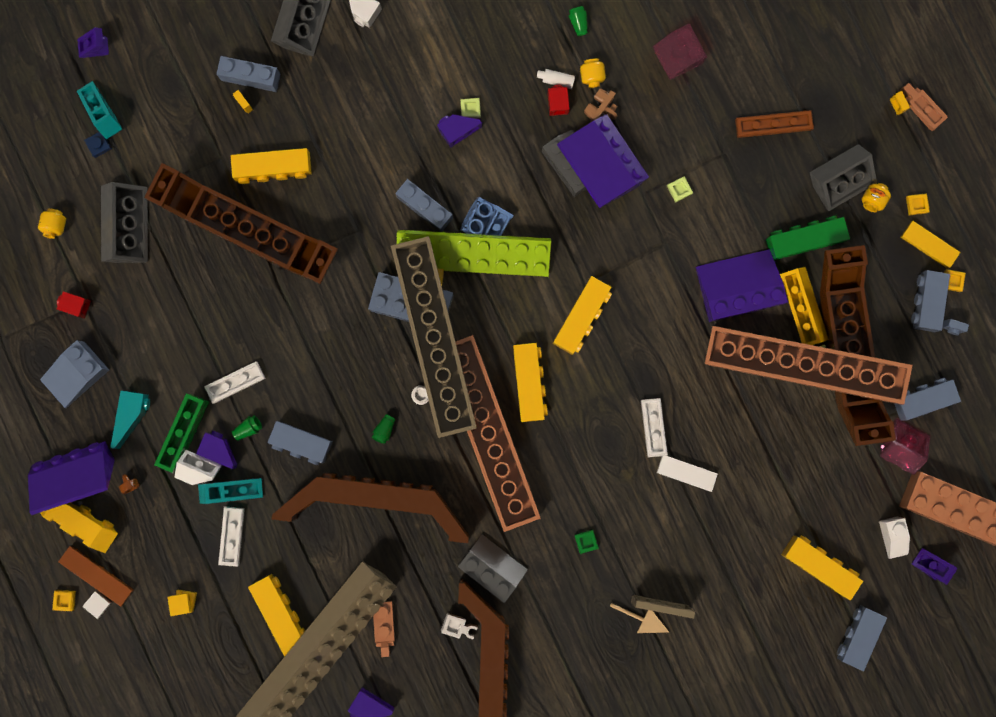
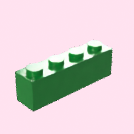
M832 216L826 218V222L819 223V220L807 223V227L801 228L800 225L789 228L788 232L783 233L782 230L772 232L766 241L773 259L777 260L848 241L850 236L845 218Z
M186 393L154 464L155 466L175 473L177 462L185 450H188L209 401Z

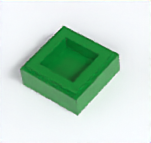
M593 530L574 535L580 554L599 549Z

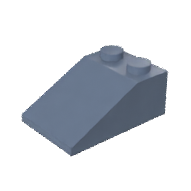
M76 340L58 357L40 380L63 407L67 408L105 375L109 369L85 342Z

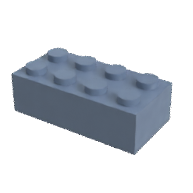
M378 272L368 309L371 312L409 322L399 278ZM443 290L449 314L454 294L453 292Z

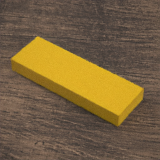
M914 221L909 223L901 235L902 239L947 269L951 268L961 253Z

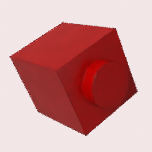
M555 85L549 88L547 93L549 116L568 114L569 100L567 87Z
M63 291L62 295L57 299V310L85 319L91 300Z

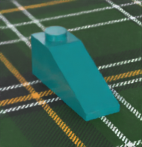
M93 81L77 90L93 125L105 139L122 130L116 116Z
M120 391L111 448L120 449L144 417L146 410L150 407L149 395Z
M261 478L198 484L200 504L263 498Z

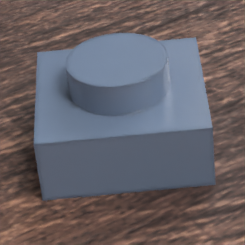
M948 319L943 321L942 328L947 329V332L950 334L959 335V333L968 331L969 324Z

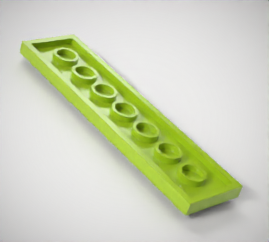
M397 230V244L429 236L437 269L456 272L544 277L549 275L551 238Z

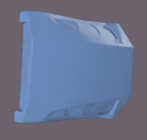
M477 197L469 209L460 231L466 234L502 236L507 224L514 215L497 205Z

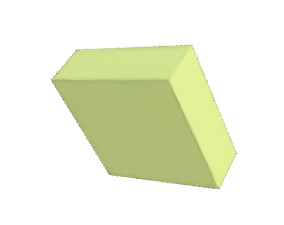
M479 98L460 99L462 116L474 119L481 118Z
M685 176L667 185L675 203L693 194Z

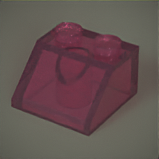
M690 23L671 32L653 46L669 80L703 64L707 58Z
M896 418L893 422L896 441L883 442L880 457L915 475L928 461L930 436Z

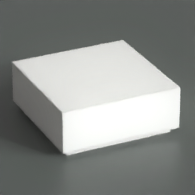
M95 591L83 605V608L98 619L112 602L98 591Z

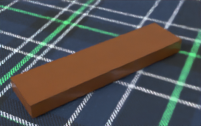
M811 110L735 119L737 138L811 131L814 129Z
M72 545L68 547L58 561L120 607L124 605L134 591L130 586Z

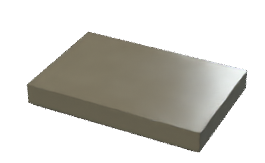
M633 595L631 603L635 608L693 619L695 616V611L689 605Z

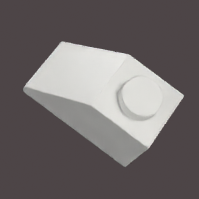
M349 0L354 21L362 27L365 25L370 28L382 10L380 3L376 0Z
M185 450L177 462L174 477L191 485L212 481L220 470L221 464Z
M893 517L879 521L888 558L892 559L908 555L910 535L905 518Z

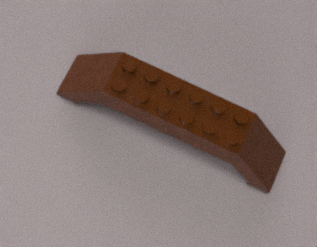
M161 163L144 197L150 202L228 242L319 284L322 283L338 251V248L300 233L198 183Z
M865 245L826 250L823 262L820 300L824 326L829 339L827 340L828 349L875 358L864 290L866 266L868 265ZM835 391L837 408L855 446L896 441L893 421H891L882 401Z
M323 473L322 476L316 477L273 513L271 519L292 522L298 519L299 513L315 501L432 515L448 534V541L468 543L469 534L436 489H432L433 485L421 484L420 487H413V483L402 482L400 485H396L393 480L384 479L379 483L375 482V478L364 477L361 480H356V476L342 475V478H338L335 473Z
M460 579L458 604H464L482 624L479 717H507V703H503V700H507V684L504 683V680H508V664H504V660H508L509 648L508 644H505V640H509V624H505V619L465 579Z

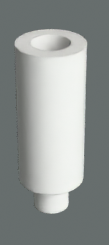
M549 69L545 71L538 70L537 78L543 79L544 83L562 85L572 90L575 79L573 75Z

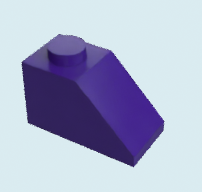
M453 114L450 117L448 115L443 117L437 126L439 132L451 148L482 128V122L479 119Z
M213 430L212 433L205 432L196 454L228 468L235 469L237 463L228 440L222 438L223 434Z
M362 687L349 707L348 712L351 717H386L392 715L395 707Z

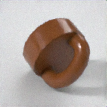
M124 474L122 475L124 483L119 486L122 494H127L136 490L140 484L137 479L130 480Z

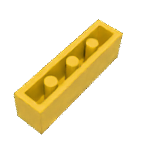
M307 148L231 155L232 178L240 184L250 183V180L267 182L271 178L287 180L288 177L293 176L297 179H303L307 175H312L310 152Z
M806 267L780 274L801 342L814 345L829 340Z
M591 276L554 340V345L571 355L574 352L579 353L584 344L581 342L583 336L589 335L593 328L590 325L593 319L597 320L603 311L600 309L602 303H607L612 295L609 292L611 289L609 285Z
M537 343L513 345L521 422L545 420L544 416H548L547 404H543L542 397L546 396L545 385H541L540 378L544 377L543 366H539L538 359L542 358L541 347H537Z
M793 535L781 555L851 601L863 583V580L858 578L860 574L851 568L848 570L843 568L842 565L844 563L835 557L832 559L827 557V552L817 546L815 549L810 545L811 541L801 535L799 538Z
M270 574L248 588L285 657L306 630L304 628L301 629L297 613L292 611L289 606L290 600L285 593L283 594L279 588L281 587L279 579Z

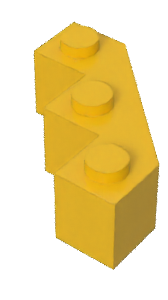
M70 502L40 512L43 518L50 522L52 520L61 525L60 529L73 537L81 538L84 540L82 543L103 553H106L118 535L111 522L107 520L102 522L95 519L90 513L91 510L84 505L79 507Z

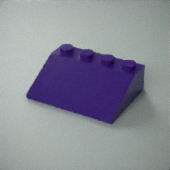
M607 114L592 121L557 144L599 208L636 189L649 178Z
M770 249L695 267L709 322L788 303L784 284Z
M106 442L93 443L87 448L75 449L68 454L56 455L50 460L34 463L28 474L30 514L34 515L108 490L115 459Z

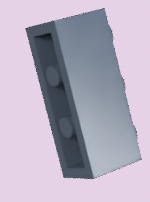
M224 56L220 57L217 76L221 81L277 92L281 75L277 67Z
M408 179L395 193L400 201L439 232H443L453 219V215Z
M927 270L921 272L918 276L917 286L919 288L914 298L916 308L911 318L913 329L931 332L942 331L950 274Z
M941 378L935 380L932 386L928 387L927 384L916 387L917 391L911 393L907 390L905 404H895L900 421H904L959 403L961 399L954 380Z
M280 421L275 422L268 443L272 444L273 449L283 452V449L291 451V456L296 458L304 456L309 458L308 462L319 465V462L325 463L333 442Z
M860 605L853 613L854 620L851 626L846 629L844 643L837 650V659L864 671L887 617Z

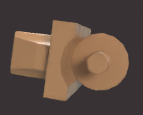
M602 89L598 90L594 99L601 103L599 108L589 103L584 110V114L591 119L590 123L600 118L603 113L607 114L611 119L615 120L617 118V114L614 112L617 106L612 104L610 108L608 107L616 93L613 91L608 93Z

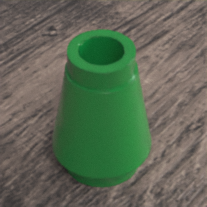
M581 6L569 10L570 15L568 16L577 36L588 34L587 11L584 10V7Z
M385 414L384 418L372 431L373 435L371 438L386 444L390 439L396 419Z
M249 416L232 431V435L238 441L257 434L262 429L261 422L256 416Z

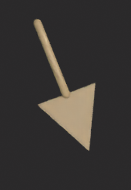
M613 603L610 604L612 608L642 621L637 633L669 632L651 610H648L643 618Z

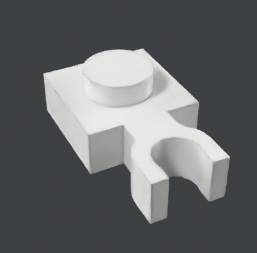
M447 613L441 633L459 639L463 633L468 638L474 639V635L469 634L468 631L470 629L477 630L478 627L474 624L466 625L465 618Z

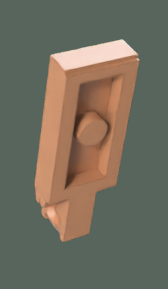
M908 83L899 90L903 92L910 109L931 131L935 130L948 118L923 89H914Z
M385 601L379 611L373 616L376 647H381V657H389L390 646H394L395 641L393 602Z

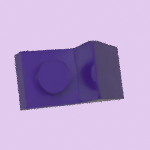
M94 27L77 39L79 58L109 54L108 39L102 35V28Z
M923 548L912 563L913 566L932 579L939 580L946 585L957 570L954 565Z

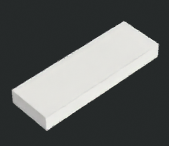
M256 361L204 387L212 404H215L266 378Z
M661 399L641 400L647 457L667 456Z
M669 456L661 457L656 472L710 492L713 490L718 475L717 473Z
M224 507L218 565L239 566L245 508Z

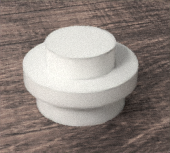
M417 386L413 389L411 396L416 404L423 405L429 401L425 386Z

